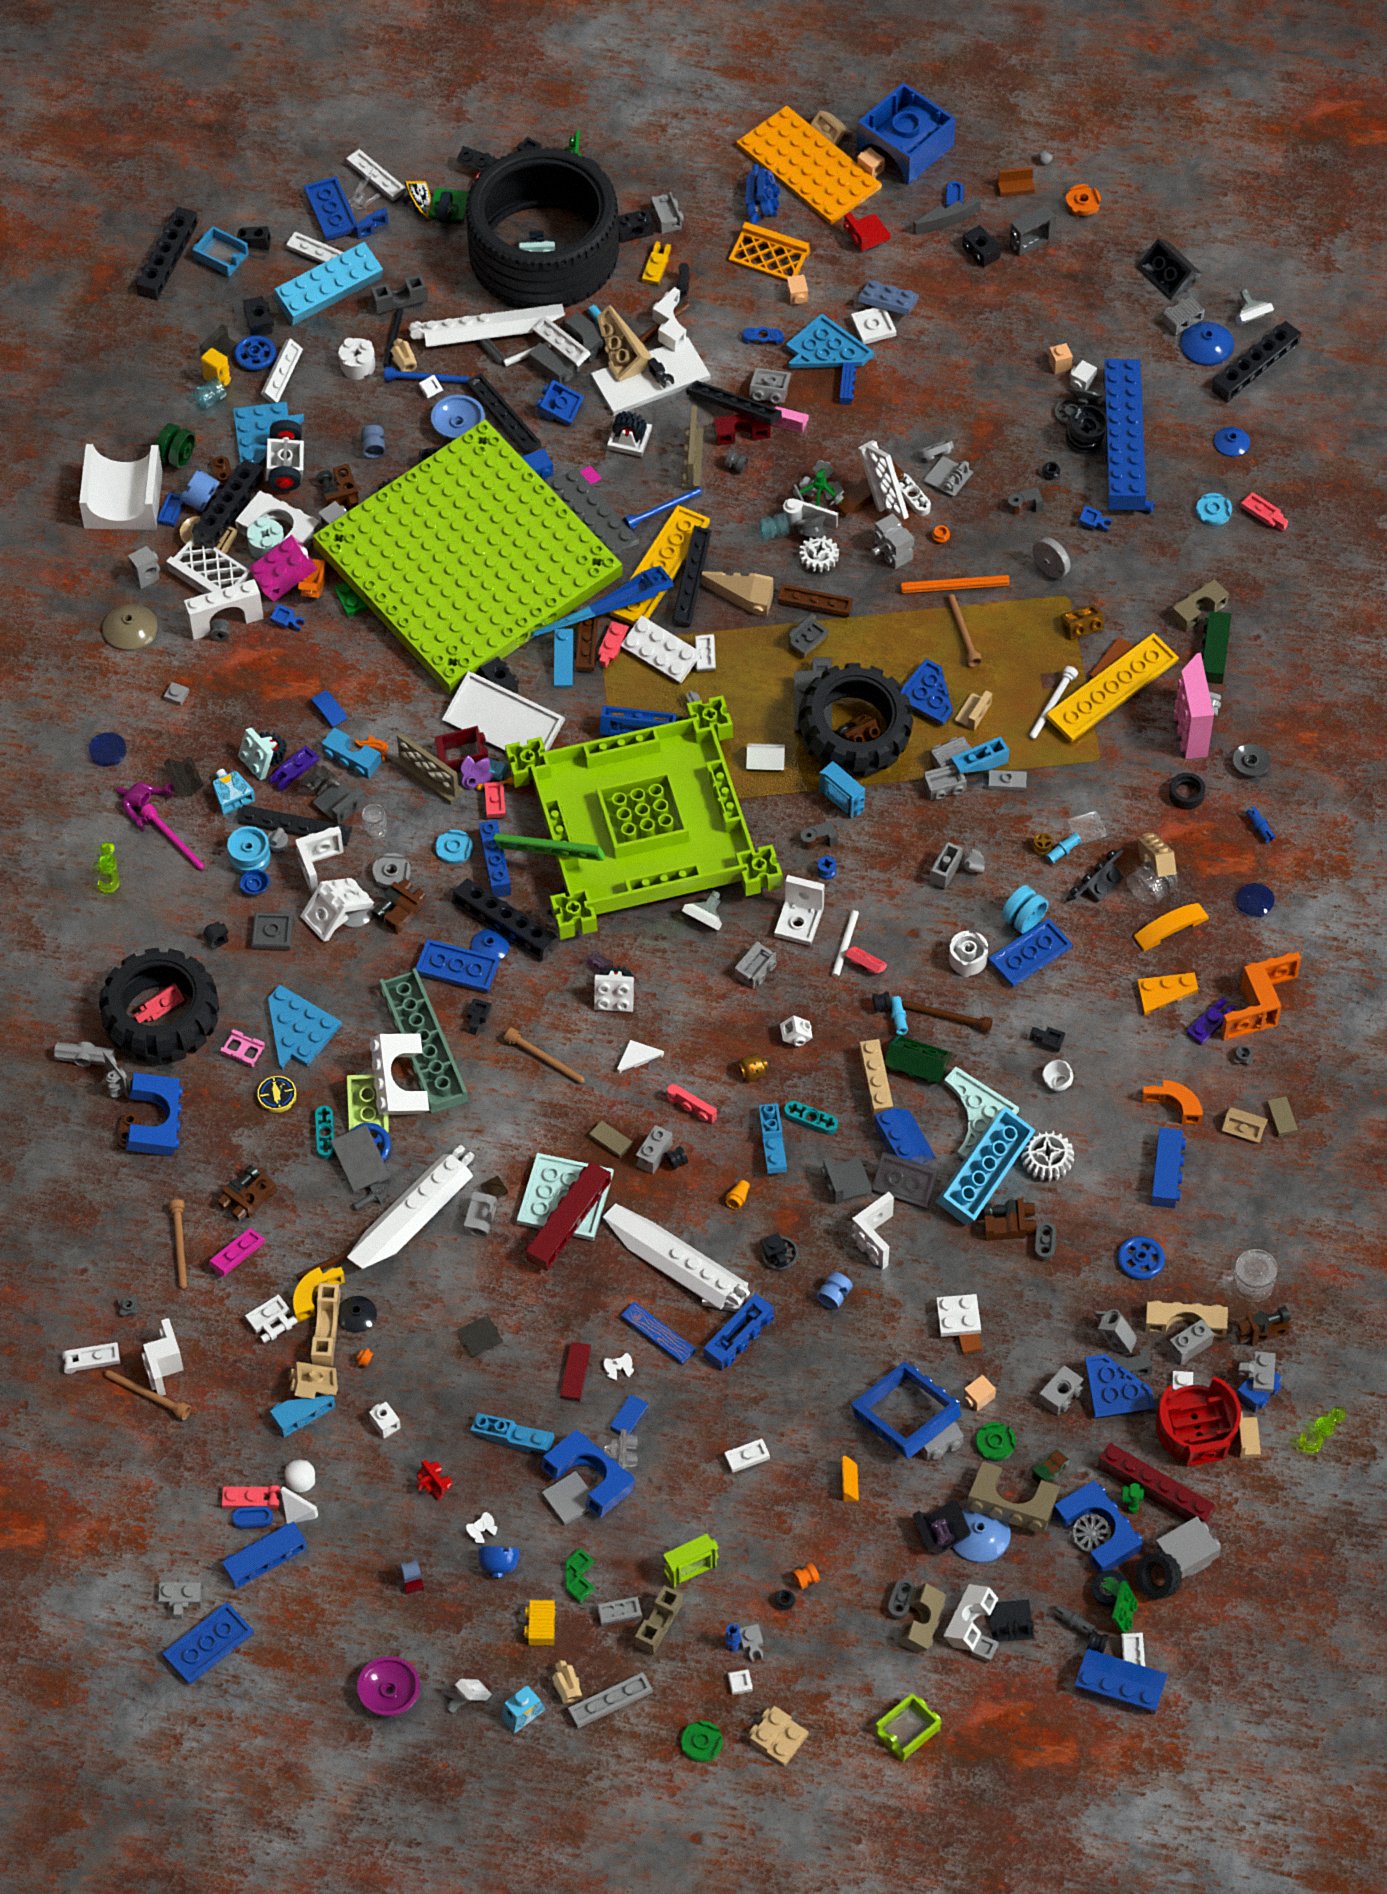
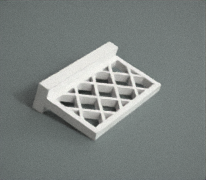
M874 440L860 446L858 450L876 509L880 512L887 509L905 520L909 516L891 456L880 450L877 442Z
M194 537L174 558L171 556L166 561L171 573L203 594L222 589L221 584L232 583V586L240 584L252 574L249 569L215 547L211 549L202 545V549L192 551V546L195 544ZM205 553H215L216 558L206 560ZM203 554V560L193 561V555ZM183 556H190L191 562L183 563L180 559ZM228 562L230 567L220 569L219 563ZM217 563V569L207 570L206 564ZM204 565V571L196 572L194 566ZM242 571L244 573L241 577L233 578V572ZM231 572V578L221 580L220 573ZM218 574V580L210 581L207 575Z

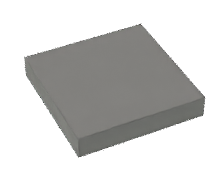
M576 1471L542 1492V1496L564 1525L569 1524L589 1511L585 1504L587 1496L591 1491Z

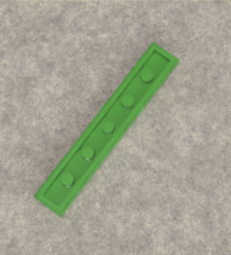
M495 833L493 838L500 849L603 861L605 857L604 852L597 845Z

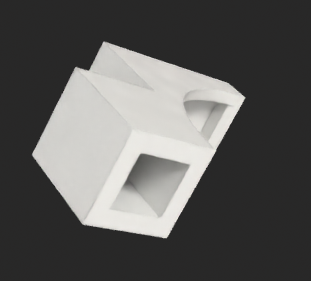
M675 287L670 292H666L663 299L659 303L656 302L652 308V320L661 325L658 329V341L673 351H676L686 341L687 331L678 323L673 313L680 299V290Z

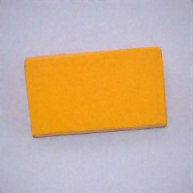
M843 1456L841 1463L844 1502H857L859 1500L857 1464L847 1456Z

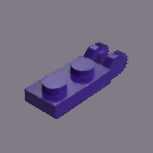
M304 746L278 767L279 769L271 775L269 781L274 784L284 775L285 778L277 785V788L282 791L289 786L290 782L296 780L318 762L319 756L307 746Z
M1222 997L1216 1002L1214 1007L1212 1006L1187 1030L1186 1034L1202 1045L1222 1026L1224 1015L1235 1011L1236 1007L1230 1005L1223 1014L1219 1012L1226 1003V999Z

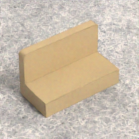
M819 111L810 124L834 145L839 143L844 134L851 135L853 133L834 115L825 111Z
M985 691L982 697L972 693L955 718V722L975 730L992 704V693Z
M1231 1107L1227 1112L1222 1131L1259 1143L1268 1119Z
M1241 1411L1240 1425L1237 1430L1240 1458H1260L1261 1451L1257 1417L1243 1418Z

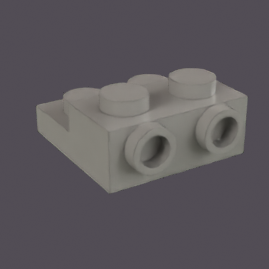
M756 368L750 384L749 398H753L756 401L768 400L772 403H784L791 373Z

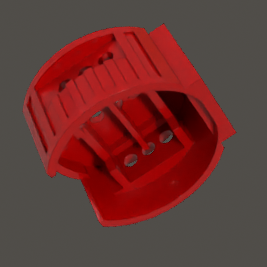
M1212 1377L1209 1387L1188 1385L1172 1392L1173 1385L1168 1386L1162 1395L1155 1421L1156 1433L1162 1446L1175 1458L1185 1460L1186 1467L1226 1459L1241 1420V1406L1234 1390L1218 1377ZM1191 1415H1196L1197 1419L1193 1420ZM1200 1433L1202 1436L1196 1437V1434Z

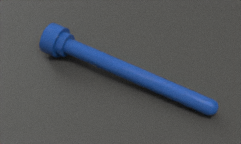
M385 366L384 381H392V379L395 380L396 378L425 380L434 375L437 381L466 383L470 378L468 376L396 371L393 367Z
M696 488L637 516L630 514L624 517L623 521L632 530L639 525V522L700 495L702 489Z

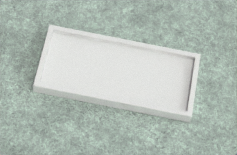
M686 337V341L676 351L671 350L667 346L649 351L652 358L655 357L658 362L663 364L665 368L664 373L671 374L674 377V384H671L670 381H665L666 388H663L660 382L658 383L650 374L649 366L642 373L622 381L617 380L610 367L591 373L593 382L613 416L618 415L619 412L629 411L684 390L696 380L705 382L711 379L710 373L688 337Z
M468 671L442 720L460 730L478 725L480 733L484 732L486 742L505 751V745L520 742V745L524 746L527 745V740L542 737L546 752L549 751L565 718Z

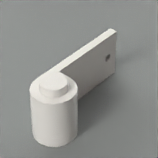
M788 499L784 502L783 521L789 526H794V523L802 518L821 515L826 517L824 525L833 528L838 526L837 512L797 499Z

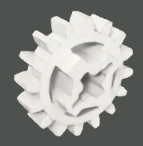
M823 536L822 539H819V537H816V539L809 537V542L804 540L803 546H800L799 558L801 559V564H806V569L812 567L813 572L816 569L822 572L823 568L828 571L829 566L834 567L835 562H838L839 549H837V544H832V539L827 541L826 536Z

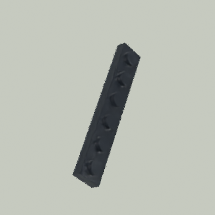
M482 373L466 381L467 387L526 455L542 447L540 440Z
M698 380L686 388V395L772 425L782 417V411Z
M696 525L692 529L672 618L673 623L686 627L691 625L712 530Z
M248 805L242 806L238 818V824L270 831H275L280 827L284 829L286 834L306 837L309 834L319 833L328 828L339 826L343 846H348L352 834L351 826Z

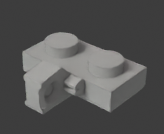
M1255 1351L1254 1361L1239 1363L1238 1375L1249 1376V1379L1253 1380V1391L1273 1393L1276 1353Z
M160 1582L159 1605H169L170 1608H174V1619H183L184 1608H188L189 1605L201 1604L202 1585L195 1582Z

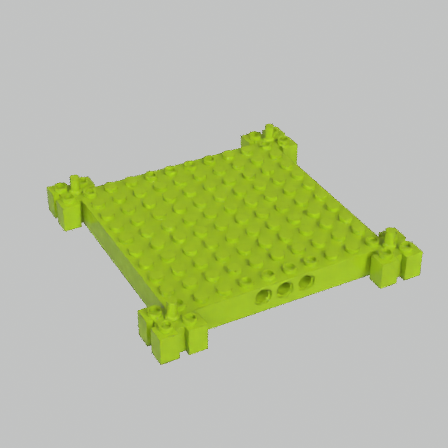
M723 695L709 698V703L702 704L701 700L687 703L688 719L546 752L542 737L527 740V745L521 746L520 742L505 745L506 760L509 770H511L515 788L529 785V780L533 781L550 840L600 846L605 854L603 861L555 856L567 897L565 893L550 896L551 910L556 921L560 940L574 937L575 931L582 930V934L598 931L597 914L742 881L746 896L761 893L762 887H767L768 891L783 888V874L779 863H777L773 844L759 847L758 853H755L719 744L720 740L733 738V724L729 713H727V706Z

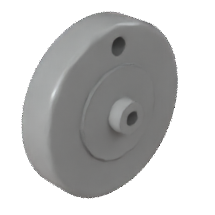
M1042 537L1034 543L1032 548L1033 557L1045 574L1053 578H1062L1069 572V556L1057 541L1049 537Z

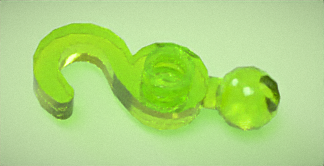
M103 842L101 844L100 852L104 856L98 860L100 872L113 879L109 884L101 880L97 882L99 889L104 892H113L120 886L119 874L116 872L118 867L117 861L112 856L115 847L111 842Z
M1336 1406L1332 1409L1330 1417H1320L1315 1424L1317 1442L1315 1444L1308 1443L1306 1441V1434L1301 1433L1299 1439L1300 1447L1309 1453L1321 1450L1324 1438H1329L1334 1434L1335 1423L1345 1420L1347 1416L1346 1410L1341 1406Z

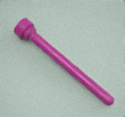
M152 804L145 805L140 811L142 817L153 821L199 870H202L204 868L202 861L157 816V809Z

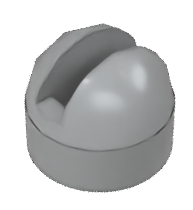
M1043 149L1038 155V161L1043 165L1048 164L1053 158L1051 154Z

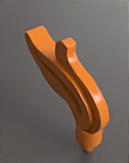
M370 735L366 741L355 740L358 748L362 749L366 744L380 752L381 761H385L387 757L386 752L388 751L386 742L374 739L373 735Z

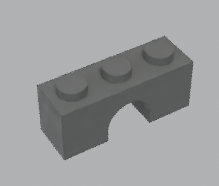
M422 274L405 278L404 286L397 290H390L388 283L371 287L372 302L377 314L428 300L427 287Z

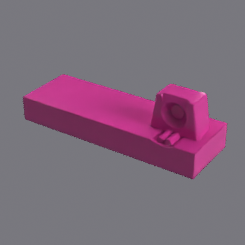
M249 1228L209 1261V1266L220 1277L225 1276L230 1270L234 1269L264 1244L265 1238L252 1228Z

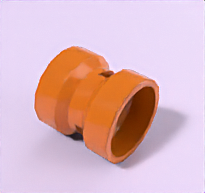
M812 1563L805 1565L802 1570L796 1569L792 1571L793 1578L800 1590L807 1588L808 1583L815 1584L820 1581L819 1574Z

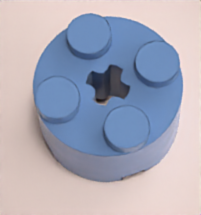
M198 469L180 500L203 513L220 482Z

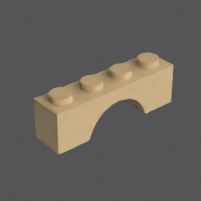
M1145 833L1142 835L1143 837L1137 838L1140 860L1144 864L1151 863L1153 873L1157 877L1177 874L1174 851L1156 834Z
M879 1039L860 1042L859 1052L862 1068L867 1078L873 1120H875V1115L893 1108Z
M319 1283L317 1324L311 1351L312 1364L333 1367L341 1297L339 1284Z
M1147 1302L1145 1332L1165 1334L1167 1329L1175 1322L1191 1321L1196 1323L1202 1319L1213 1331L1214 1337L1226 1338L1228 1307L1221 1305L1204 1306L1199 1303L1189 1305L1180 1302Z

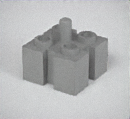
M892 513L875 523V548L871 550L874 556L879 553L885 554L886 562L895 569L913 559L912 547L914 546V537L906 528L904 529L901 526L899 519Z

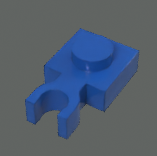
M1085 505L1078 523L1093 530L1097 526L1102 531L1108 532L1109 527L1105 526L1104 523L1110 525L1112 519L1100 517L1102 512Z
M278 604L270 617V622L285 629L290 625L294 630L300 632L301 626L296 625V623L304 624L305 619L294 617L295 611Z

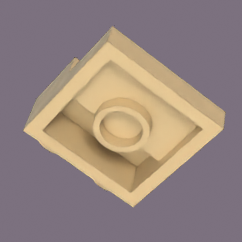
M296 1362L295 1369L290 1371V1391H294V1396L303 1399H314L316 1392H320L323 1395H336L337 1393L336 1368Z
M774 1706L771 1710L766 1709L761 1717L762 1723L759 1726L754 1725L749 1733L751 1736L750 1744L785 1767L807 1738L809 1731L793 1722L791 1716Z

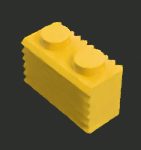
M210 348L201 357L204 380L218 389H222L231 381L227 356L222 355V353H219L216 349L214 350V348Z
M530 1600V1606H526L525 1619H529V1626H525V1638L529 1639L530 1646H553L555 1600Z

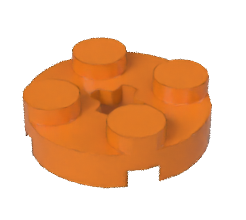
M1075 185L1066 195V206L1073 216H1087L1097 213L1101 202L1100 193L1095 188L1094 190L1089 188V185Z

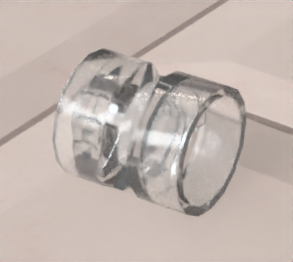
M379 804L366 806L362 811L364 833L370 838H381L388 829L386 811Z

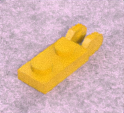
M656 241L642 276L643 283L660 285L669 260L671 244H666L664 254H660L661 243Z

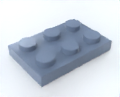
M869 280L860 293L858 302L909 316L918 302L919 294L911 290H902L893 285L888 286L878 281Z

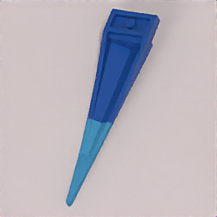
M660 565L644 570L591 605L559 621L533 631V637L655 597L657 592H663L668 588L674 587L673 581Z

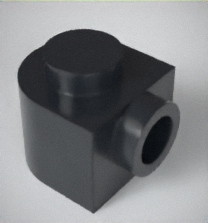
M217 921L206 926L203 936L212 948H218L228 942L227 933L229 932L224 923L220 924Z

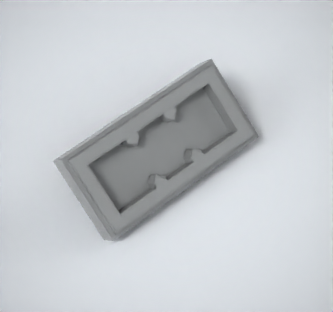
M989 770L988 789L1026 791L1027 772Z
M638 1596L597 1604L601 1626L642 1618Z

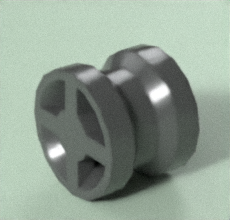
M225 619L213 620L212 639L216 641L227 640L229 638L228 630L230 629V623Z

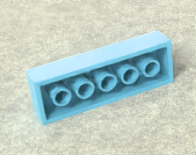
M363 242L275 288L273 298L293 326L380 280L383 268L366 243Z
M1006 1107L997 1111L935 1202L967 1226L973 1222L1036 1130Z

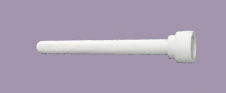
M1066 666L1064 668L1062 681L1032 729L1030 738L1035 739L1047 720V713L1055 707L1068 683L1076 679L1078 671L1074 667Z

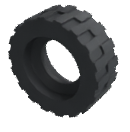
M1166 1552L1147 1554L1139 1560V1564L1136 1566V1583L1139 1586V1590L1148 1598H1168L1179 1590L1182 1583L1181 1567L1171 1554H1166ZM1156 1565L1163 1567L1166 1573V1581L1162 1586L1155 1585L1152 1580L1151 1572Z

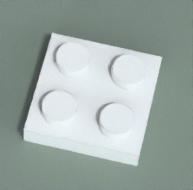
M875 307L851 314V320L863 344L896 336V329L886 309Z
M976 1294L936 1298L941 1337L981 1333Z

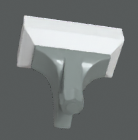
M1247 289L1240 291L1241 298L1238 299V302L1242 308L1238 312L1239 314L1235 321L1238 326L1268 315L1274 310L1271 303L1252 300Z
M712 891L707 901L685 904L682 909L684 913L718 931L722 925L719 919L720 916L716 912V908L720 904V894L716 891Z
M460 1679L455 1684L458 1690L457 1693L446 1689L441 1692L443 1695L454 1699L447 1706L448 1710L452 1713L468 1702L477 1700L487 1701L492 1695L479 1680Z

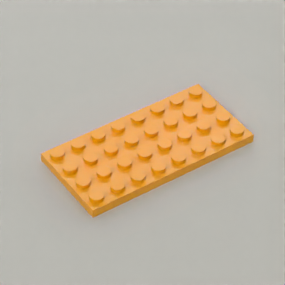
M785 106L736 141V146L762 168L771 170L776 180L830 225L882 188V184L788 106Z

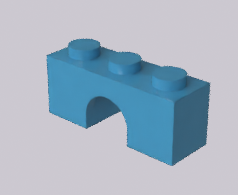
M334 727L322 742L323 754L328 759L336 760L343 767L354 770L359 776H365L369 779L382 763L381 753L366 744L359 751H349L348 749L351 747L350 736Z

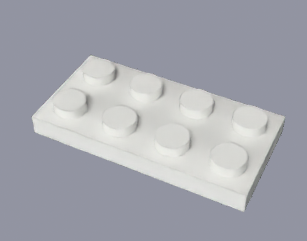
M642 615L621 644L622 648L680 684L702 655L699 650Z

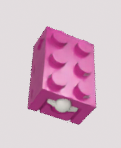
M290 535L251 565L249 569L263 593L275 602L304 578L317 570V567L303 544L293 535Z

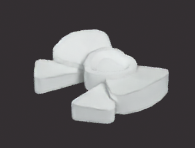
M628 1353L624 1354L621 1358L613 1360L605 1358L604 1369L609 1374L608 1378L617 1381V1370L620 1371L622 1368L628 1378L632 1375L634 1369L632 1368L631 1356Z
M484 1512L481 1518L474 1524H467L465 1527L467 1534L475 1539V1543L482 1544L485 1541L481 1532L486 1529L495 1536L497 1526H494L493 1517L487 1512Z

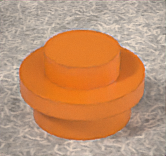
M937 526L932 531V538L938 543H944L949 540L950 531L945 526Z
M369 1348L366 1351L362 1349L356 1359L359 1361L358 1366L366 1367L374 1353L370 1352Z

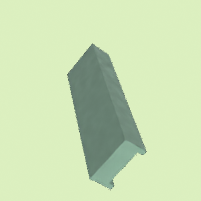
M414 968L412 972L385 981L380 979V989L398 1033L420 1034L422 1053L408 1058L421 1090L427 1091L431 1114L468 1102L467 1090L417 969Z

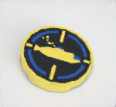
M272 1076L265 1079L258 1088V1101L260 1105L272 1113H281L288 1110L296 1101L294 1083L283 1076Z

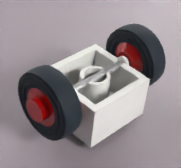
M279 420L270 426L269 435L271 439H267L265 481H268L269 485L275 490L292 491L297 489L300 483H302L304 441H300L302 428L295 421Z

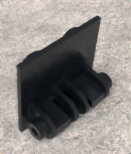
M1029 1599L996 1602L989 1616L993 1640L1000 1642L1034 1639V1623L1031 1618Z

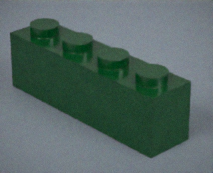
M1210 611L1209 618H1205L1204 629H1207V633H1203L1202 644H1205V648H1201L1200 653L1203 659L1207 683L1223 684L1231 613Z

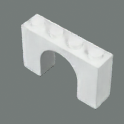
M262 491L256 494L235 520L236 529L245 536H247L249 526L260 517L287 521L293 528L284 540L293 535L306 549L313 543V535L320 531V524L317 518L309 516L300 509H295L286 502L279 501L273 498L272 495L265 494Z
M255 579L184 600L188 627L193 640L211 635L210 619L215 613L224 608L239 607L246 624L264 619L261 596Z
M378 1034L370 1038V1050L372 1051L373 1060L372 1069L374 1070L375 1077L374 1087L377 1095L376 1106L379 1115L421 1114L429 1111L427 1091H405L395 1084L391 1075V1064L395 1057H414L422 1053L420 1034Z

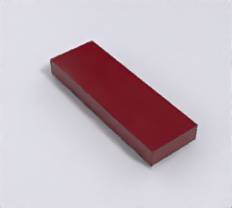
M571 1342L560 1399L581 1401L591 1351L590 1344Z

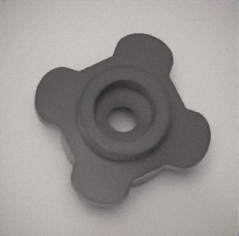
M1237 1046L1234 1048L1235 1057L1233 1061L1236 1064H1252V1048L1248 1046Z
M131 1296L128 1299H119L120 1315L133 1316L139 1312L137 1297Z

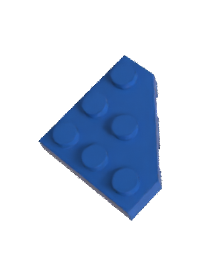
M926 658L903 686L901 694H907L912 710L943 726L953 714V708L950 703L946 682L944 681L942 667Z
M1102 1354L1084 1358L1094 1418L1155 1408L1152 1388L1135 1377L1127 1369L1117 1364L1109 1356Z

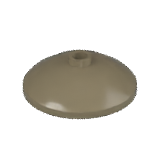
M126 604L109 612L104 619L102 630L105 640L113 648L121 651H136L146 647L154 640L158 631V624L155 615L148 608L137 604Z

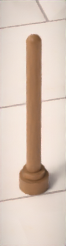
M950 594L948 600L968 652L966 660L970 667H977L982 664V657L974 649L955 595Z
M513 1027L506 1032L504 1041L507 1043L518 1044L580 1084L585 1081L582 1075L521 1038L519 1031Z
M176 1199L170 1201L168 1205L169 1212L174 1217L179 1287L185 1289L187 1287L181 1217L185 1211V1205L183 1200Z
M111 1370L105 1372L107 1378L173 1410L176 1417L185 1420L189 1416L191 1411L190 1405L184 1402L175 1403Z

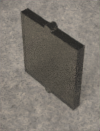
M488 1315L457 1330L463 1342V1347L467 1348L472 1358L503 1343L497 1331V1326L493 1325Z

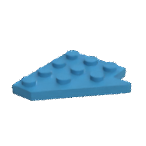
M823 314L819 315L786 344V349L796 356L789 362V368L843 367V362L854 363V367L863 366L874 357L873 350Z
M287 402L233 408L240 462L242 463L245 459L262 465L266 461L267 439H271L269 435L270 426L279 420H292L300 425L304 421V414L288 415Z
M280 984L268 998L280 1069H283L291 1058L308 1067L340 1029L342 1021Z

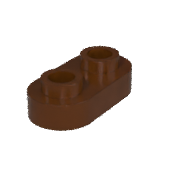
M218 456L212 460L211 464L213 476L220 482L218 488L221 489L226 485L227 479L232 477L228 458Z
M129 1112L121 1118L116 1141L118 1147L122 1150H126V1139H123V1137L127 1135L129 1125H141L140 1117L136 1113Z

